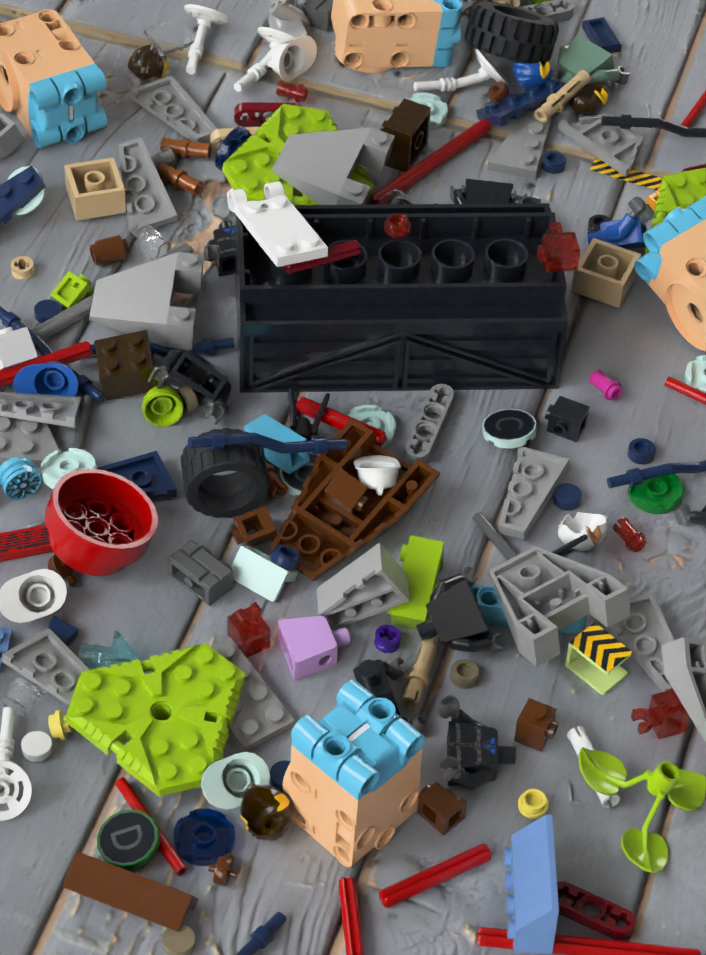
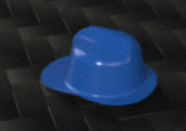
M51 361L22 368L14 378L13 388L15 393L75 396L78 391L79 382L71 368L62 362Z

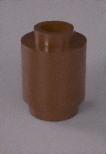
M120 235L97 240L95 244L89 246L91 258L95 265L101 264L103 266L126 260V254H129L128 243L126 239H121Z

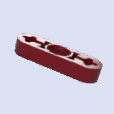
M242 102L234 108V121L242 127H261L268 119L263 116L265 112L274 113L282 104L301 105L298 103Z
M565 881L557 882L558 897H561L562 894L568 896L563 901L558 900V914L614 940L624 941L633 935L636 919L630 910ZM576 900H579L577 909L573 908L576 905ZM588 905L595 906L599 909L600 914L594 917L588 916L584 913L583 908ZM605 914H610L609 917H607V922H604ZM620 920L625 922V925L621 928L616 926Z

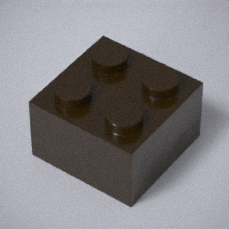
M405 98L398 107H394L391 117L388 121L385 120L380 130L395 136L391 154L385 166L402 172L412 168L428 145L431 107Z
M147 330L95 340L99 379L106 401L145 393L158 386L157 380L152 379L148 382V378L156 366Z

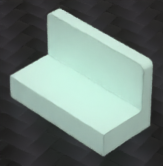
M241 546L231 566L234 581L270 601H277L285 582H295L299 573L295 569L288 570L276 565L271 560L270 555L253 546Z

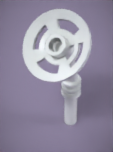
M188 4L185 5L184 10L198 20L197 25L199 26L195 41L191 44L188 53L189 61L186 72L192 75L196 71L198 61L202 58L204 52L203 44L208 28H211V24L229 23L230 18L217 10Z
M258 27L257 32L270 42L269 48L271 50L260 63H256L248 69L247 74L234 84V89L240 92L253 81L256 82L262 78L269 67L267 61L271 59L274 48L281 43H290L296 38L279 30Z
M476 49V55L481 65V68L478 70L479 73L458 79L447 77L445 79L440 78L437 81L414 82L413 88L414 91L440 90L441 92H453L457 88L483 82L485 79L488 81L490 78L497 82L502 81L507 85L509 82L493 62L481 50Z
M5 707L3 709L0 731V804L7 803L9 807L8 810L0 811V821L12 819L22 813L30 801L32 792L31 781L25 770L10 761L13 758L15 741L12 739L15 709L12 707ZM9 769L13 770L11 775H8ZM22 780L24 792L21 800L18 801L16 799L19 793L18 781ZM13 783L14 793L11 795L9 794L10 784Z

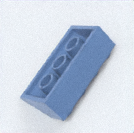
M544 815L512 834L510 848H504V867H509V871L505 872V890H510L511 894L506 896V914L512 915V919L507 921V939H513V953L552 954L559 905L552 815Z

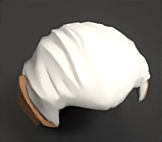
M577 512L576 516L572 519L570 514H567L559 525L558 537L565 545L586 534L588 539L571 549L588 551L599 545L607 535L609 517L601 514Z

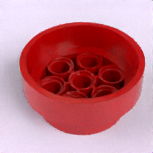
M100 469L75 470L61 477L56 483L45 509V523L50 533L49 541L56 556L70 568L92 576L115 574L125 566L142 558L150 545L158 525L155 506L140 487L118 474Z

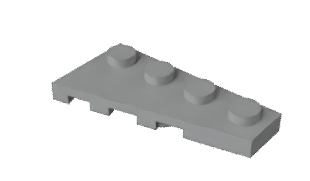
M142 137L118 144L130 236L178 221V215Z
M0 392V416L75 428L81 408V397Z

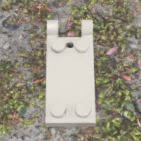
M279 181L265 184L264 194L266 200L247 202V196L243 189L228 191L227 200L230 210L238 216L277 267L328 257V247L285 196L283 186Z

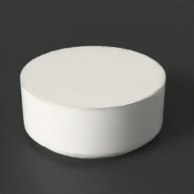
M33 731L26 734L21 742L23 756L31 762L46 760L52 753V740L50 736L42 731Z

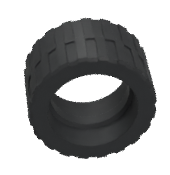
M223 428L213 429L198 436H209V433L222 432L224 435L249 432H244L240 429ZM254 444L224 446L223 449L213 450L210 447L189 448L188 445L184 447L183 454L181 455L184 492L188 504L195 511L201 512L206 516L229 518L245 514L255 509L257 505L264 501L269 492V479L263 447ZM224 471H237L227 475H213Z

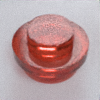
M391 214L384 223V231L389 236L395 238L404 237L411 230V224L404 214Z

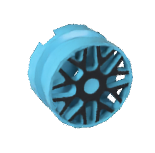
M16 456L0 466V485L3 487V491L8 498L13 500L23 499L35 493L39 488L41 476L30 458L24 456L23 459H19Z

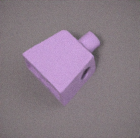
M324 616L278 620L277 639L294 681L334 666L337 663L338 647L350 644L347 628L331 631Z

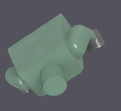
M579 34L574 37L570 44L561 46L559 49L558 65L563 76L559 82H569L580 70H585L589 73L591 82L588 84L615 81L618 84L624 85L628 81L630 73H623L624 68L622 66H618L615 69L611 53Z

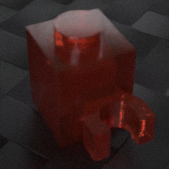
M560 222L549 223L551 233L543 234L542 245H538L537 248L539 262L543 261L545 272L578 270L580 247L575 232L562 233Z
M257 602L252 603L250 607L244 610L241 608L227 617V635L231 637L246 658L270 648L271 629L261 617L262 609Z
M674 690L651 695L649 709L637 708L633 709L631 713L633 721L639 719L645 721L638 724L637 730L639 734L647 733L653 728L658 739L685 733L690 718Z

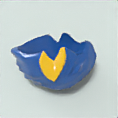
M515 61L512 66V73L515 75V79L524 88L544 86L546 81L551 80L554 72L547 61L543 65L541 62L521 63Z

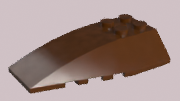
M352 418L334 437V439L345 438L347 442L346 449L328 450L325 454L318 455L310 476H307L298 499H295L291 507V513L287 520H284L269 549V552L272 554L274 547L277 545H287L294 548L301 556L296 570L313 581L407 515L440 476L439 471L419 459L411 466L375 444L374 432ZM382 455L396 458L399 461L401 468H399L397 483L392 488L383 489L382 495H377L375 489H368L367 497H369V501L361 512L356 510L354 514H351L327 499L324 495L325 488L340 468L360 481L354 465V461L357 458Z

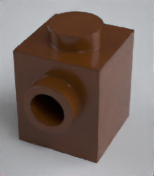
M341 468L324 490V495L327 499L351 514H354L356 510L361 512L369 501V497H367L368 487Z
M528 698L517 719L514 741L542 752L548 739H553L559 724L555 721L557 709Z

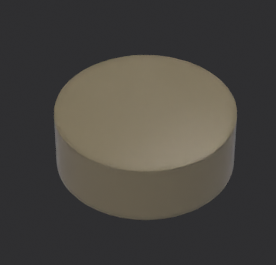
M188 385L176 389L183 402V412L190 413L198 408L197 398Z
M461 659L452 664L450 680L455 686L469 689L477 685L480 677V668L474 661Z
M182 925L179 931L168 928L163 934L164 951L168 955H190L195 948V934L192 929L186 925Z

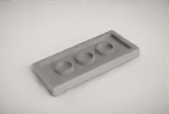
M231 637L211 646V648L245 673V683L232 726H227L229 728V735L242 752H248L295 726L293 717Z

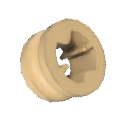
M19 256L11 261V272L14 278L28 280L34 276V263L30 257Z

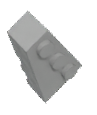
M380 542L317 588L318 616L326 617L331 630H336L409 602L407 573Z

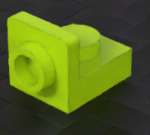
M68 271L51 292L50 296L68 309L79 303L86 294L89 296L93 295L94 291L90 287L92 282L82 274L76 276Z

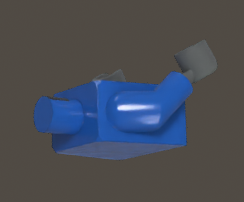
M634 197L628 203L632 212L630 214L626 213L622 219L600 223L599 231L588 232V243L590 244L592 239L595 238L624 249L646 247L643 234L647 231L646 222L653 218L654 210L649 204H645L642 198Z

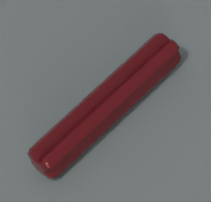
M351 240L329 246L328 257L285 265L284 269L287 274H292L354 257L361 253L360 245L357 240Z

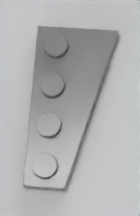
M172 75L129 90V96L132 100L192 142H209L211 133L217 129Z
M526 111L489 160L487 170L535 179L553 115L548 121L542 123L536 118L535 111Z
M521 446L518 448V457L514 463L513 476L509 482L508 495L504 501L498 528L501 534L525 540L552 497L555 488L560 484L568 471L570 462L567 458Z
M650 592L630 598L631 616L614 624L609 629L622 644L632 651L631 655L665 696L675 694V691L664 675L661 646L674 641V638L654 594Z
M50 628L3 653L1 662L67 705H70L81 671L90 670Z

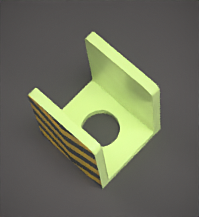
M594 622L569 642L565 666L598 693L605 695L627 677L628 672L620 665L631 656L632 651Z

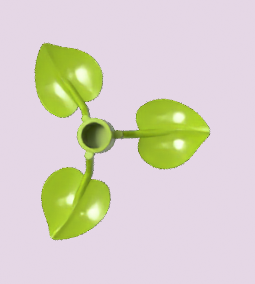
M582 747L579 751L580 771L585 781L595 791L604 795L614 796L618 792L619 787L626 789L645 779L647 780L648 791L657 798L643 824L642 831L636 828L626 830L621 838V847L627 858L636 866L652 874L659 873L666 865L668 847L662 836L656 833H648L650 823L662 799L667 794L669 801L675 807L684 811L697 810L705 798L706 776L678 769L675 764L669 761H662L653 772L646 770L644 774L625 781L627 772L619 759L603 751L589 750Z

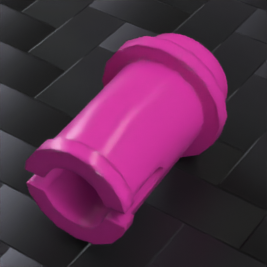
M600 369L594 371L589 378V383L600 390L605 399L614 401L621 396L623 389L620 382L613 381Z

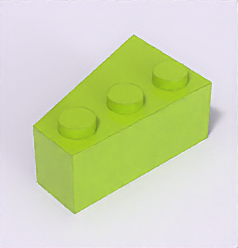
M410 535L408 545L403 544L400 553V561H403L402 569L407 573L409 602L388 609L387 613L391 614L392 625L417 630L416 625L428 620L430 616L426 605L430 602V596L439 583L437 580L439 571L443 569L444 542Z

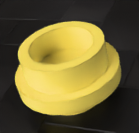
M56 710L55 714L48 716L49 728L53 739L60 738L61 740H66L68 733L72 732V727L66 723V715L63 714L62 710Z
M529 789L518 799V809L527 818L538 819L543 817L548 811V799L538 789Z

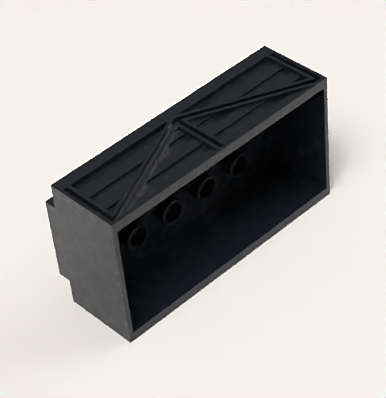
M549 203L294 205L327 247L357 240L361 253L354 257L292 274H287L284 266L277 267L238 216H235V291L240 393L288 392L290 388L294 392L431 390L436 384H446L453 390L559 388L569 321L565 302L567 285L555 212L550 211Z

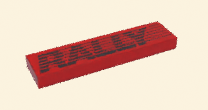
M42 525L0 533V562L54 552L50 545V533L47 526Z

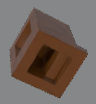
M266 505L235 517V528L231 529L236 544L242 543L243 546L255 547L270 540L274 541L277 535L276 527ZM252 529L258 531L250 535L248 534V531Z
M438 782L425 786L419 793L417 813L443 836L465 819L467 800L463 797L457 800L451 790L445 789Z

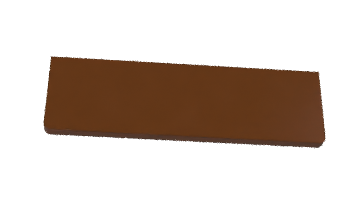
M78 851L74 855L63 882L65 889L174 931L180 930L187 910L194 911L198 899L193 895Z

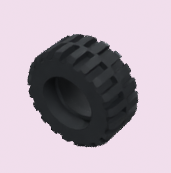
M477 1L472 5L464 37L468 45L485 53L521 63L541 62L543 65L546 64V61L549 62L551 60L559 26L552 18L531 10L505 3Z

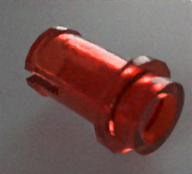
M283 80L278 82L277 86H281V88L286 90L276 88V95L295 99L297 103L305 102L307 99L308 88L304 84L295 85Z
M626 517L617 520L622 527L620 528L615 523L613 530L626 543L625 547L633 552L642 550L646 545L645 535L642 532H638Z

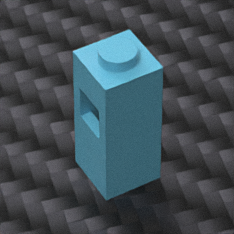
M266 414L244 426L245 432L257 433L281 442L307 441L304 437ZM264 448L265 459L288 474L310 462L309 452L281 454Z

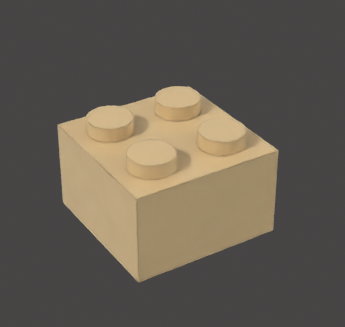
M114 157L64 165L66 191L76 221L126 213L125 189Z
M593 238L574 270L571 292L619 308L637 277L634 262L641 258V254Z

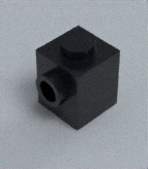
M559 396L555 404H550L546 411L545 419L548 420L547 432L577 442L587 425L590 406Z

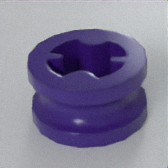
M382 625L377 628L374 639L376 649L383 653L395 652L400 646V630L392 625ZM384 636H388L389 639L392 641H387V639L384 638Z

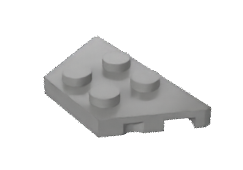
M609 113L600 114L595 117H580L577 123L568 124L566 120L559 122L558 130L624 177L628 176L643 144V137L632 129H620V126H601V117L612 116Z
M0 416V465L10 458L17 456L19 459H23L26 456L31 459L36 468H41V463L45 457L59 450L47 423Z

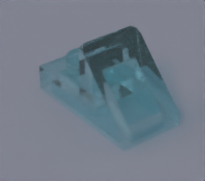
M117 630L114 632L111 647H104L98 644H81L79 659L89 669L103 666L109 667L112 664L118 665L120 662H131V660L139 659V655Z

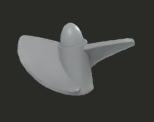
M273 0L270 4L269 28L298 38L303 35L308 36L305 27L310 25V20L304 14V11L297 8L298 0Z

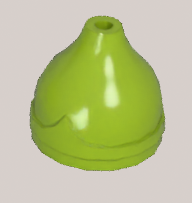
M163 385L160 389L157 388L158 386H155L143 397L142 412L144 418L150 424L157 427L171 426L182 417L184 408L182 399L177 391L169 386Z

